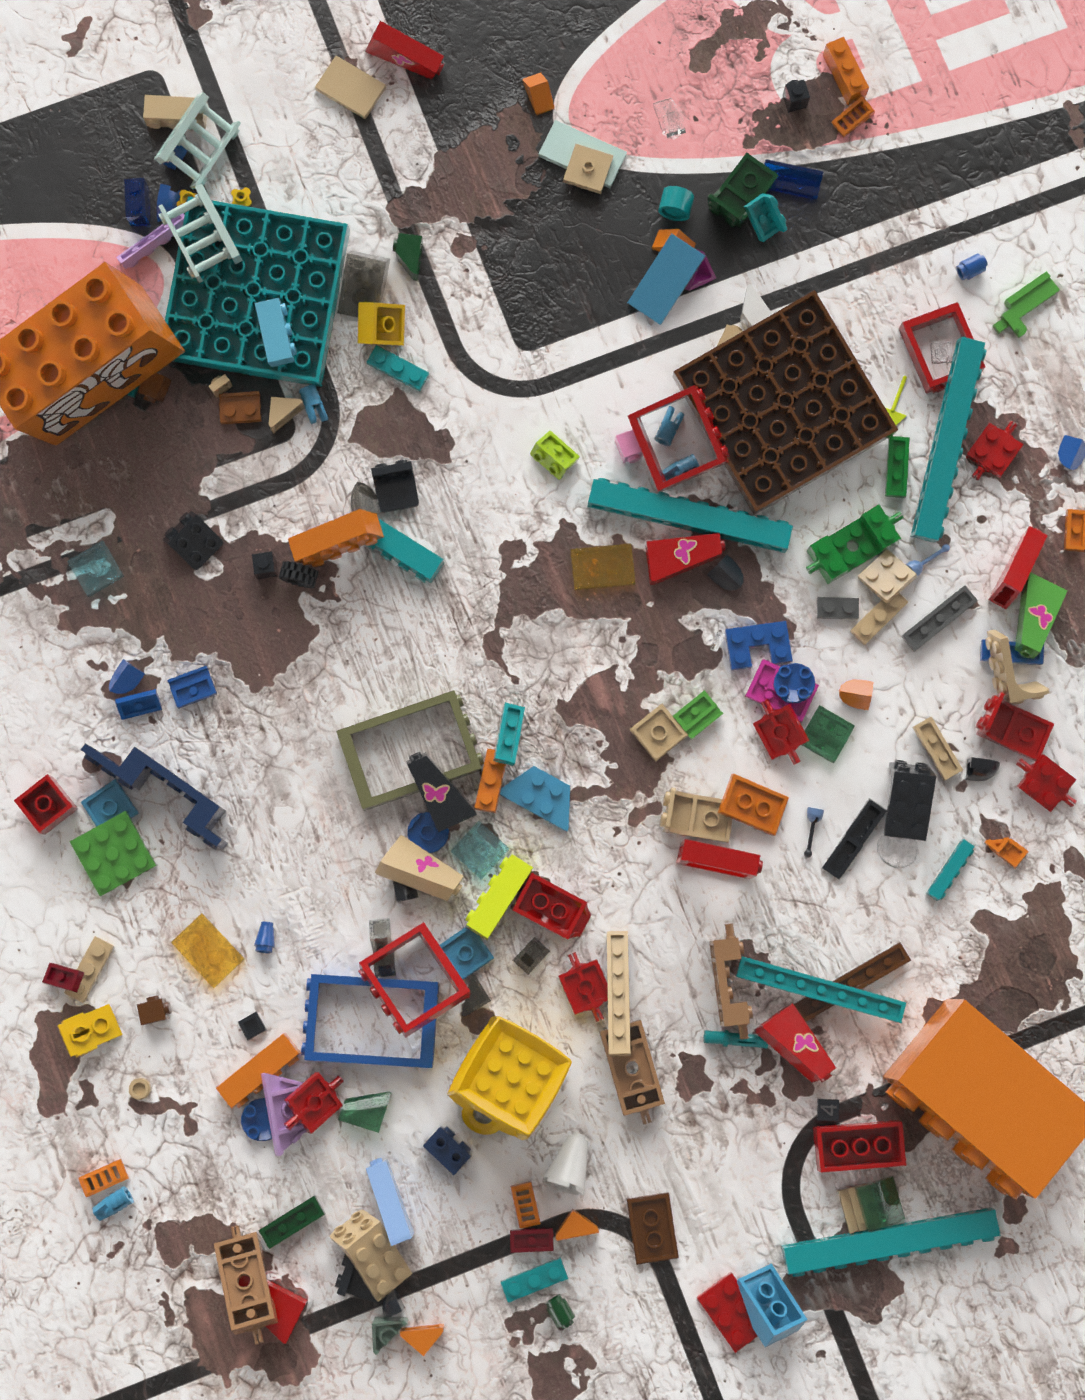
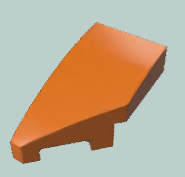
M1009 837L996 840L989 839L984 842L994 853L1015 869L1029 852L1013 839H1009Z

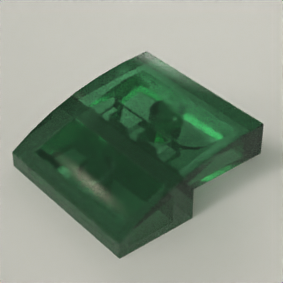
M819 705L804 730L810 741L802 744V746L834 764L855 725Z
M893 1176L855 1188L867 1231L870 1232L905 1219Z

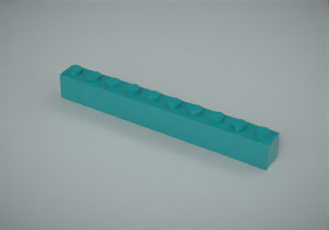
M961 337L956 341L910 537L934 543L939 541V538L941 539L944 534L943 520L947 518L949 513V507H947L948 499L952 498L954 492L952 482L958 475L957 461L961 459L963 454L961 444L968 433L966 423L967 420H970L973 411L970 408L971 402L975 400L977 395L975 385L982 374L980 364L986 356L987 350L984 349L986 342Z
M605 478L593 479L587 506L589 508L705 535L720 533V538L781 553H786L788 550L793 525H789L787 521H772L763 515H757V517L750 516L748 512L741 510L733 512L729 511V508L725 506H717L716 508L709 506L707 502L697 501L695 503L682 496L677 498L669 497V494L665 492L652 493L644 487L635 489L631 488L629 484L622 482L618 484L610 483V480Z
M989 1207L857 1231L851 1234L846 1233L781 1245L786 1272L792 1274V1277L805 1275V1271L813 1270V1273L825 1272L827 1267L832 1266L835 1269L846 1268L847 1264L854 1262L856 1265L868 1264V1260L871 1259L886 1261L890 1259L889 1256L898 1255L899 1258L908 1257L911 1255L910 1252L919 1251V1254L932 1252L931 1248L940 1247V1250L953 1248V1244L961 1243V1246L973 1245L975 1240L982 1239V1242L994 1241L995 1237L1001 1235L996 1210Z

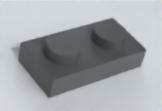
M818 597L817 618L858 620L859 598Z

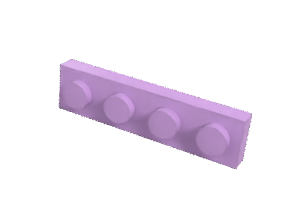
M184 214L171 219L176 230L183 226ZM162 224L117 256V260L125 269L134 267L141 258L151 255L155 248L171 240L173 233L168 224Z

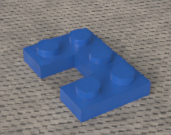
M786 621L725 629L731 671L752 667L750 647L768 645L771 663L773 664L793 661Z

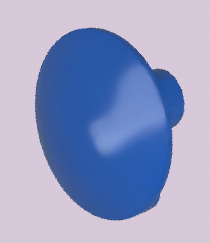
M791 663L783 665L779 668L774 678V689L783 701L801 703L812 695L815 689V677L811 669L803 664Z
M265 1098L251 1101L244 1108L241 1116V1125L244 1132L249 1138L256 1141L272 1139Z

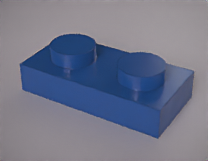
M156 689L115 699L121 720L162 710V704Z

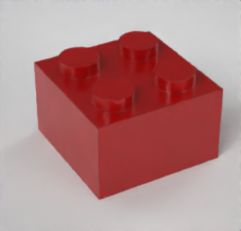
M49 774L45 775L14 800L38 833L46 835L78 810L56 779Z

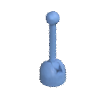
M944 544L942 549L922 562L913 560L906 565L919 576L923 571L924 564L941 553L948 552L950 546Z

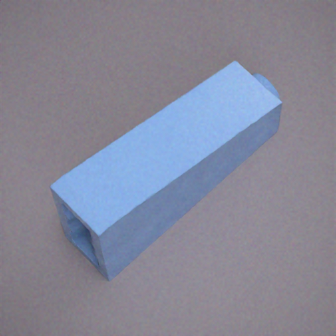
M382 1158L370 1161V1166L366 1168L391 1246L411 1239L414 1235V1230L388 1159L382 1161Z

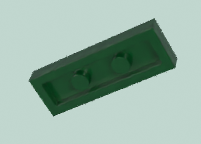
M314 1195L258 1231L267 1247L271 1249L326 1213Z

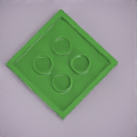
M127 811L69 841L99 896L110 892L157 866Z

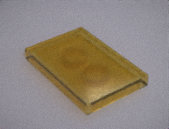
M631 543L570 549L574 590L635 585Z
M203 913L171 942L213 988H216L245 960L243 955Z

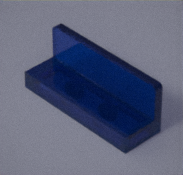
M768 159L765 160L764 165L779 175L769 190L817 200L824 174L823 171Z

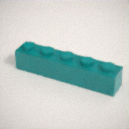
M962 839L926 894L936 901L942 900L946 895L944 892L952 886V880L958 877L960 868L966 865V859L973 854L975 846Z

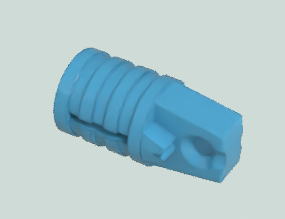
M691 454L680 461L674 462L662 470L667 481L699 467V463L694 454Z
M123 1186L92 1208L93 1214L101 1221L128 1207V1205L134 1203L130 1191Z

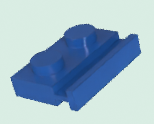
M207 666L167 680L178 709L217 695Z

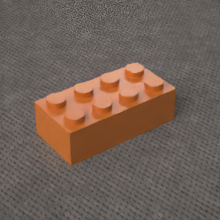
M358 509L288 538L295 562L318 567L323 565L324 561L328 559L336 560L341 558L343 553L356 552L363 545L376 544L378 539L383 538L384 535L377 514Z

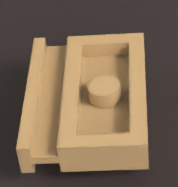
M869 1183L837 1190L850 1234L880 1226Z

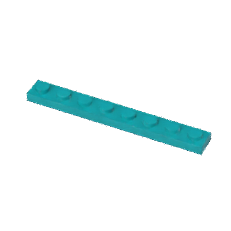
M741 956L736 977L897 1023H902L907 1003Z

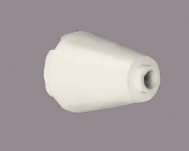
M573 1132V1135L567 1136L543 1177L542 1182L545 1185L551 1187L553 1183L557 1190L573 1195L584 1194L588 1141L585 1140L584 1135Z

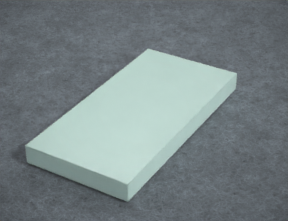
M555 120L538 157L567 169L575 144L613 155V160L604 184L605 187L611 188L627 152Z

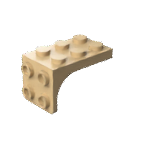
M995 629L987 631L988 638L985 639V642L991 654L989 665L994 672L992 683L994 689H997V694L1000 692L1004 693V699L1012 704H1021L1024 700L1030 698L1034 700L1042 699L1044 695L1049 694V688L1037 681L1025 684L1016 683L1008 637Z
M673 787L664 794L663 806H666V812L661 814L660 827H663L662 832L729 843L732 819L717 813L722 799L677 791Z
M365 1210L353 1213L349 1220L343 1225L336 1227L330 1235L331 1240L351 1260L378 1302L412 1274L396 1246H391L382 1223Z

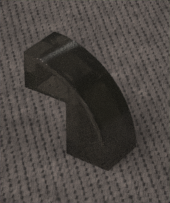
M390 918L369 920V934L373 953L393 941ZM395 951L373 965L376 978L397 976Z

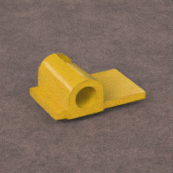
M110 1004L86 1014L82 1012L63 1020L61 1024L57 1025L70 1057L75 1056L76 1058L94 1051L100 1044L123 1035Z

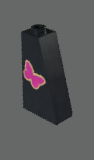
M417 752L409 756L410 760L406 761L438 832L477 815L472 804L426 752L423 754Z

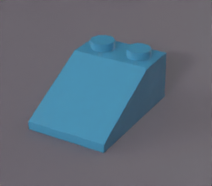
M772 1263L737 1280L752 1327L764 1347L798 1332L808 1320Z

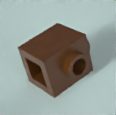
M155 373L141 383L138 393L144 395L143 399L154 404L155 401L163 403L172 380Z
M159 995L146 998L147 1002L137 1004L141 1025L170 1019L169 1014H172L170 1002H166V998L159 999Z

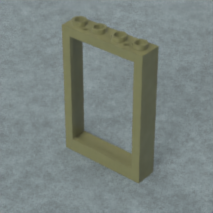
M455 690L336 731L363 811L420 791L416 783H412L372 797L351 735L450 701L471 762L443 773L450 781L482 771L481 765L484 764L481 753L476 754L474 746L478 744L474 733L470 734L467 726L471 724L467 713L464 715L460 707L464 706L461 695H456Z

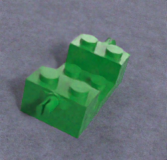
M880 504L863 513L859 519L811 544L807 552L814 563L807 566L806 570L810 575L819 570L829 585L896 545L901 537L896 531L894 524L904 519V516L899 511L889 517L885 514ZM850 541L855 542L858 549L850 551L847 548V543Z

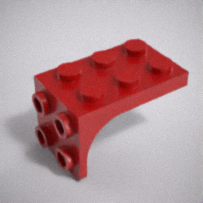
M1002 692L993 695L991 699L988 698L984 705L986 712L983 717L979 718L976 724L978 729L976 735L1033 761H1037L1042 755L1054 723L1012 705L1003 699L1005 694Z

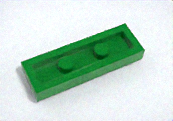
M891 436L888 438L885 497L906 498L910 437Z

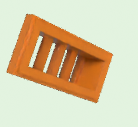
M861 96L831 123L844 138L874 115L875 110ZM859 106L866 112L864 115L858 109ZM853 111L860 117L858 120L852 114ZM846 116H849L854 122L852 125L845 118ZM841 120L848 127L846 130L839 124Z
M119 1159L78 1179L87 1198L129 1179L122 1159ZM114 1166H116L118 1173L120 1175V1178L118 1179L116 1178L112 1168ZM105 1170H108V1173L112 1180V1182L110 1183L108 1182V1179L105 1175ZM98 1173L103 1183L101 1187L96 1177ZM89 1177L91 1178L92 1183L94 1185V1190L91 1189V1186L87 1179Z
M532 1181L511 1185L519 1228L541 1224ZM529 1190V1194L517 1196L516 1192ZM531 1198V1202L519 1204L518 1202L519 1200ZM533 1207L532 1211L523 1213L520 1211L522 1208ZM530 1215L535 1216V1219L532 1220H522V1217Z

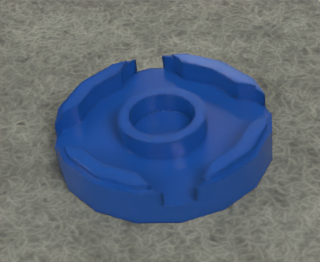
M429 812L416 815L411 820L407 831L408 839L430 854L443 848L449 836L448 828L438 832Z

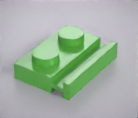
M704 690L675 713L673 717L692 740L723 715V712Z

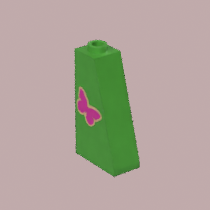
M1031 572L1021 591L1015 650L1026 658L1034 659L1042 650L1067 590Z

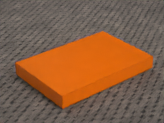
M731 774L717 813L775 836L789 797L736 774Z

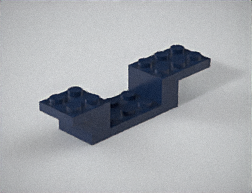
M86 743L80 749L85 753L83 756L85 759L96 766L101 764L102 767L100 769L113 778L118 776L119 779L117 781L130 790L133 788L140 790L151 774L163 782L165 779L168 780L166 785L178 793L185 792L183 797L195 804L183 821L187 825L185 830L198 838L200 836L204 837L202 842L215 850L218 847L224 849L228 842L212 832L226 810L134 746L119 766Z

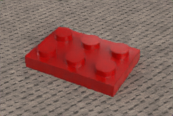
M729 1272L697 1296L698 1301L735 1353L758 1337L752 1327L737 1279L732 1272Z

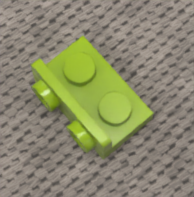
M548 431L540 438L530 452L535 461L539 462L558 480L580 458L575 451L552 431Z

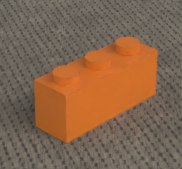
M845 37L827 43L823 57L847 106L853 104L861 96L866 98L869 86Z

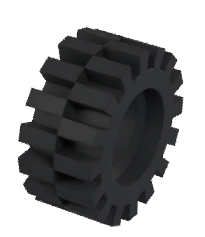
M283 561L279 579L292 585L312 589L315 587L319 572L307 565Z

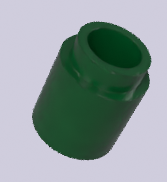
M560 1294L545 1303L548 1307L546 1310L557 1328L562 1327V1329H566L574 1323L572 1319L575 1318V1314L566 1299L562 1298Z

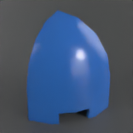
M160 184L156 211L158 221H161L158 214L162 213L159 205L162 204L168 212L176 208L177 202L180 200V191L173 192L170 190L171 186Z
M1064 435L1058 451L1059 460L1064 467L1075 470L1081 465L1085 458V441L1083 439Z
M123 659L112 675L109 691L116 694L127 693L139 684L145 673Z

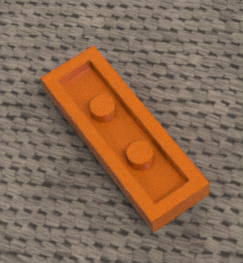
M487 748L474 807L475 810L496 813L506 764L493 761L494 749Z

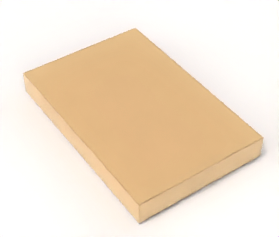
M338 56L334 57L315 86L316 91L364 119L367 118L386 89V84Z

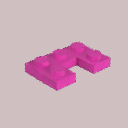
M762 659L745 697L759 704L769 699L773 710L790 704L799 722L802 723L819 685L815 683V689L807 700L801 703L785 702L776 694L773 686L774 678L780 666Z

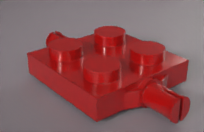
M1010 421L1005 430L999 429L990 422L966 455L978 467L972 474L973 478L976 477L975 480H979L984 472L992 473L1001 478L1024 445L1011 435L1017 427L1016 423Z
M769 699L762 701L761 705L766 714L760 720L754 722L753 725L771 759L773 760L781 755L788 754L793 765L801 762L795 750L810 740L792 706L788 704L780 709L773 710Z
M1044 754L1031 765L1022 758L1018 760L1021 763L1017 762L1016 765L1024 770L1025 773L1017 787L1049 812H1052L1061 801H1064L1070 807L1076 804L1077 801L1068 795V792L1077 779Z
M574 952L572 953L573 957L571 954L567 955L573 967L558 977L574 1014L592 1011L596 1022L604 1019L599 1007L608 1001V983L597 959L589 963L580 964L577 954Z
M315 1072L284 1100L293 1114L284 1123L286 1128L290 1131L296 1124L300 1123L310 1134L317 1130L343 1106L337 1098L335 1089L344 1083V1080L338 1075L332 1082L328 1083L319 1072Z

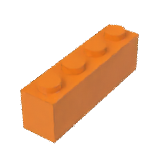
M283 1033L217 1086L216 1089L231 1108L235 1106L240 1108L249 1101L247 1097L254 1092L256 1095L263 1090L261 1073L280 1076L282 1074L281 1069L286 1065L291 1067L299 1060L297 1056L301 1052L290 1037Z

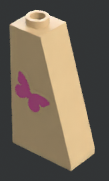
M403 835L399 836L382 858L375 871L379 876L446 901L450 899L452 894L457 896L463 886L460 884L464 877L463 875Z

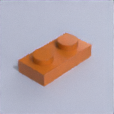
M1066 510L1064 550L1085 552V510Z

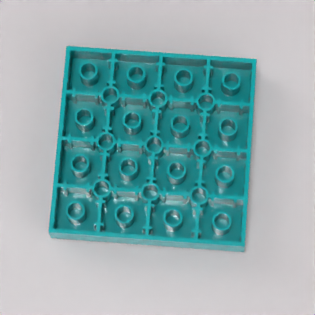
M188 196L187 202L195 197ZM211 200L243 261L235 264L232 258L230 260L227 258L200 272L199 274L203 281L199 283L196 277L191 278L187 270L189 264L181 248L178 247L165 321L185 352L172 362L322 387L350 235L348 224ZM198 205L185 212L183 226L204 216V213L207 212L205 206L200 207ZM207 223L180 238L186 248L213 234L216 227L214 223ZM216 241L191 254L190 257L194 265H197L222 252L226 246L223 241ZM279 298L282 304H286L288 315L285 316L286 324L290 323L292 335L289 338L290 342L295 344L297 355H294L295 362L271 367L267 360L255 303Z

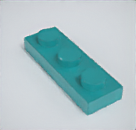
M378 345L374 347L366 361L367 365L419 392L429 377L428 371Z
M506 702L503 705L493 761L514 766L525 707Z
M559 1257L501 1280L500 1283L509 1303L567 1280L568 1275L562 1259Z

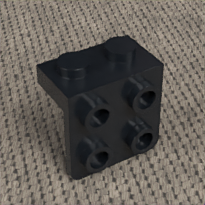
M398 460L392 465L381 463L375 465V468H371L378 507L381 513L413 508L419 505L411 461Z
M190 511L180 517V522L175 527H171L165 532V537L162 540L194 570H198L223 545V540L197 514Z
M345 1254L341 1264L345 1266L343 1274H338L335 1287L338 1288L337 1294L344 1297L346 1294L379 1303L370 1292L351 1260Z

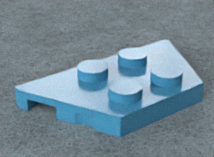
M533 766L501 788L500 796L560 829L568 831L570 785Z

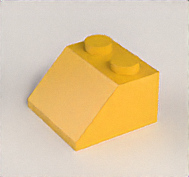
M359 302L358 344L404 346L405 305Z

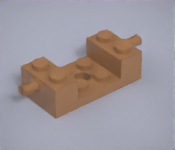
M733 923L724 924L726 939L709 942L720 1026L737 1025L739 1027L740 1039H748L747 1025L750 1024V1019H753L752 1007L747 1002L730 1003V999H733L732 987L727 984V978H730L729 966L725 965L724 962L741 959V955L744 954L743 942H739V938H736Z
M641 1020L630 1022L631 1056H609L608 1029L599 1031L623 1116L640 1112L643 1125L647 1124V1122L651 1123L648 1110L663 1105L665 1102ZM631 1061L638 1064V1071L634 1074H630L626 1070V1065Z
M233 1226L230 1228L233 1236L232 1239L214 1244L230 1327L235 1335L253 1332L254 1344L258 1345L259 1342L264 1343L261 1329L278 1323L276 1309L269 1290L260 1236L257 1232L241 1236L240 1226H235V1228ZM245 1275L249 1276L250 1284L247 1287H240L239 1279Z

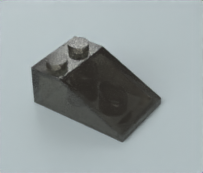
M352 250L347 253L337 313L358 318L359 302H382L390 264L389 258Z

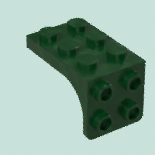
M746 152L714 195L711 193L708 195L709 210L716 216L720 214L726 218L725 222L731 227L737 226L740 229L748 219L744 206L762 193L766 194L779 175Z

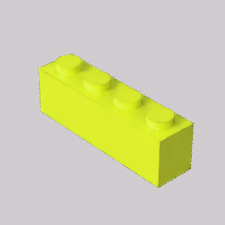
M511 854L510 858L505 857L499 866L502 869L498 876L493 875L488 883L490 889L487 893L482 892L476 902L479 906L475 911L471 909L465 919L468 922L466 928L485 940H488L533 869L532 866Z

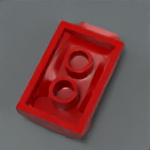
M534 873L530 874L512 908V911L567 940L573 937H580L591 917L586 901Z

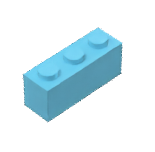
M279 298L255 303L269 365L274 367L295 362L294 355H297L295 344L291 343L289 338L292 335L290 323L286 324L285 316L288 315L286 304H282Z

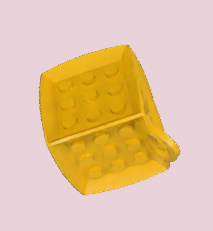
M494 1016L490 1018L488 1024L464 1058L447 1095L463 1108L462 1119L472 1131L482 1135H491L500 1130L520 1140H526L537 1128L553 1103L566 1078L572 1061L537 1035L500 1016ZM474 1110L482 1113L492 1121L488 1124L478 1122L473 1116Z

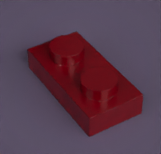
M49 962L42 983L77 993L85 972Z
M553 1228L510 1230L511 1253L554 1251Z

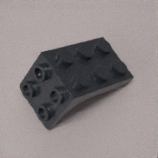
M904 760L889 762L891 786L883 834L889 837L926 841L937 776L926 763L916 762L915 765L907 764V761Z

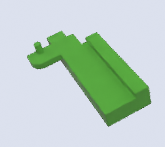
M1047 271L1004 301L1005 306L1009 310L1003 313L1000 317L1001 320L992 326L998 334L1010 326L1018 338L1022 337L1026 333L1027 328L1021 321V318L1059 292L1060 289L1050 278L1051 276Z

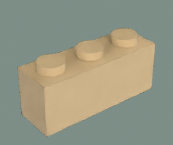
M145 95L143 118L146 125L154 129L160 127L174 129L195 97ZM198 113L195 119L200 126L206 129L207 116L203 113Z

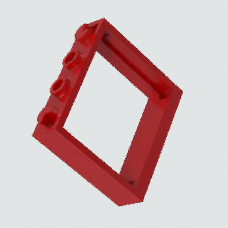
M693 385L627 415L656 488L660 492L729 463L727 459L729 457L728 449L725 445L722 446L719 438H722L718 426L714 427L712 422L714 415L710 407H706L704 403L706 396L702 388L699 389L698 386ZM692 395L717 459L666 481L641 417Z
M424 922L359 962L360 970L358 972L364 982L368 980L371 985L369 990L373 997L381 1000L383 1012L387 1017H392L394 1029L398 1034L402 1033L405 1038L470 997L469 988ZM420 936L456 990V993L406 1024L370 969V966Z

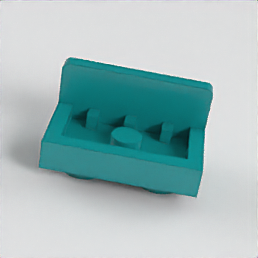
M763 193L744 206L758 239L762 242L778 231L785 232L788 230L785 224L786 219L777 207L778 202L776 198Z

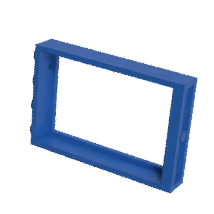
M311 974V978H307L306 991H310L309 999L305 1000V1012H308V1018L303 1023V1034H306V1042H302L301 1055H305L304 1060L433 1068L437 1018L422 1027L420 1059L314 1052L319 983L357 986L371 985L368 980L364 982L361 977ZM377 978L382 987L425 990L423 1014L438 1005L439 982Z

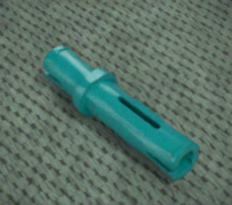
M704 1030V1043L721 1044L723 1047L733 1045L768 1048V1044L755 1034H748V1039H740V1033H732L728 1030Z

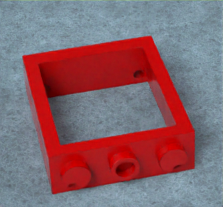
M958 302L904 321L899 327V332L926 394L930 392L934 394L944 390L948 375L933 380L913 332L953 317L961 337L974 339ZM981 361L980 369L983 372L986 366L984 361Z
M684 839L680 843L676 861L678 865L749 880L761 873L763 861L760 860L761 855L688 839Z

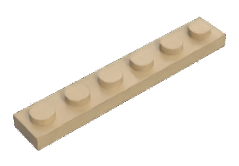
M607 931L609 1056H631L628 931Z

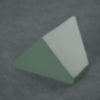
M406 1317L374 1318L372 1322V1342L375 1355L408 1323Z

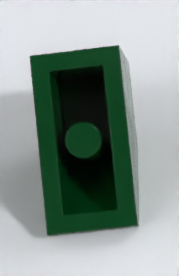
M398 233L397 240L394 239L393 252H396L397 260L414 281H418L423 238L420 235Z

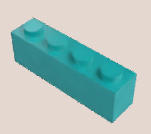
M379 519L384 537L378 539L376 544L366 547L372 551L377 549L381 552L380 555L388 561L393 559L399 563L397 566L406 572L412 571L421 582L425 583L428 581L432 583L444 565V559Z

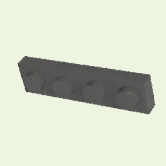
M964 585L901 637L915 652L978 600L967 586Z

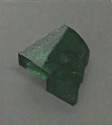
M387 1091L346 1098L338 1120L379 1133L392 1092Z

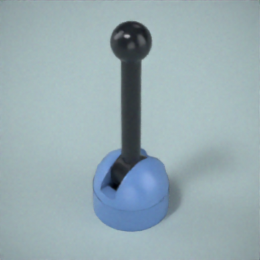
M807 808V818L811 822L807 850L804 852L806 858L812 856L811 846L815 823L822 820L824 814L822 809Z

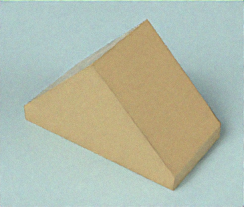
M271 397L269 415L271 431L275 433L305 408L303 402L300 399Z

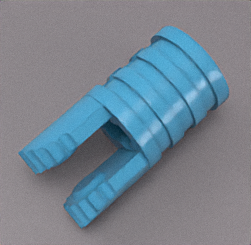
M308 385L301 388L299 394L303 400L310 423L314 424L317 422L314 409L317 410L321 421H327L328 416L318 395L316 385Z
M672 406L668 407L657 435L654 437L655 441L664 446H671L676 431H678L685 416L684 413L680 412L674 422L670 421L675 411Z

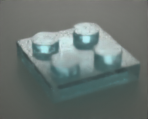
M104 541L97 543L67 561L88 597L125 577Z
M478 821L451 852L482 880L509 851V848Z

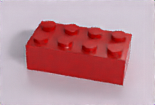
M899 1120L813 1127L816 1165L819 1172L907 1166L903 1124Z

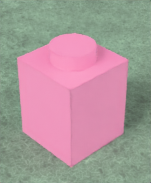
M633 429L616 435L615 443L623 463L639 461L643 453Z

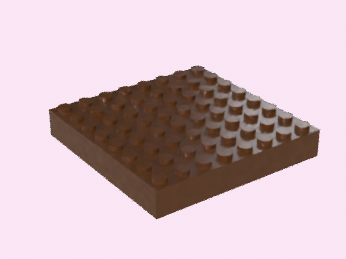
M815 290L673 371L672 377L680 391L693 385L698 386L699 389L702 388L706 396L704 403L707 408L710 407L714 415V419H712L714 427L718 426L722 438H719L722 446L725 445L728 449L729 457L727 459L729 463L724 465L754 515L895 435L898 431L897 426ZM692 395L685 397L687 403L689 404L690 408L695 414L697 420L699 421L700 425L702 426L703 430L708 436Z

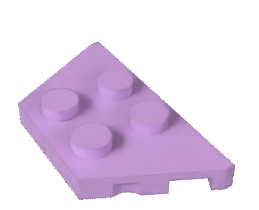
M261 1073L274 1151L276 1156H281L285 1149L292 1143L295 1144L302 1134L307 1132L300 1123L296 1124L290 1131L284 1125L293 1116L290 1107L284 1100L303 1082Z

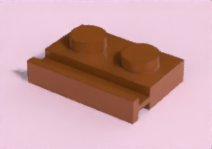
M259 391L219 394L221 425L262 422Z

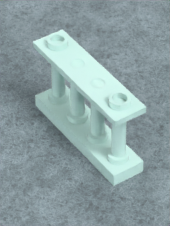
M204 92L196 95L154 158L159 164L170 161L194 180L190 185L191 189L206 183L208 179L206 175L230 139L233 140L240 132L238 127L241 122L236 121L230 125L212 111L206 103L209 96ZM198 113L205 114L226 131L221 141L197 123L195 117ZM187 129L194 130L215 147L210 157L185 139L186 136L184 134ZM177 145L183 146L204 163L199 173L175 155L173 150Z
M203 184L195 187L198 192L195 198L168 212L161 204L159 208L162 213L158 214L163 224H168L189 264L187 270L191 278L196 277L199 283L203 281L199 273L227 258L228 260L232 258L235 264L243 261ZM198 205L200 207L205 206L207 212L204 213V216L177 230L175 229L171 219ZM207 223H214L216 230L213 231V234L185 248L180 237ZM216 241L224 242L226 247L223 248L222 252L194 265L190 257L191 254Z

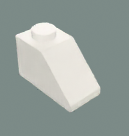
M752 284L747 286L741 312L740 323L744 330L772 315V312Z

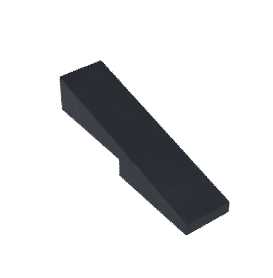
M868 798L822 868L840 880L887 810L871 798Z

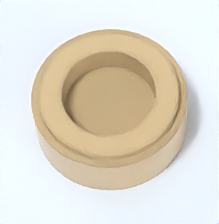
M145 1078L134 1079L129 1085V1094L136 1100L145 1099L151 1092V1084Z

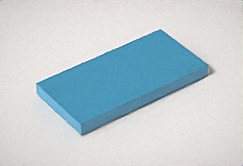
M671 233L627 303L662 325L706 256Z

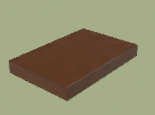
M669 1192L626 1198L636 1265L679 1258Z

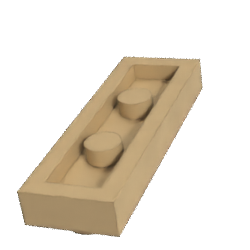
M900 593L888 604L881 600L850 632L865 645L908 601Z
M932 716L912 727L944 781L963 771Z
M94 936L76 969L85 972L78 992L65 990L64 993L84 1003L109 958L114 945Z

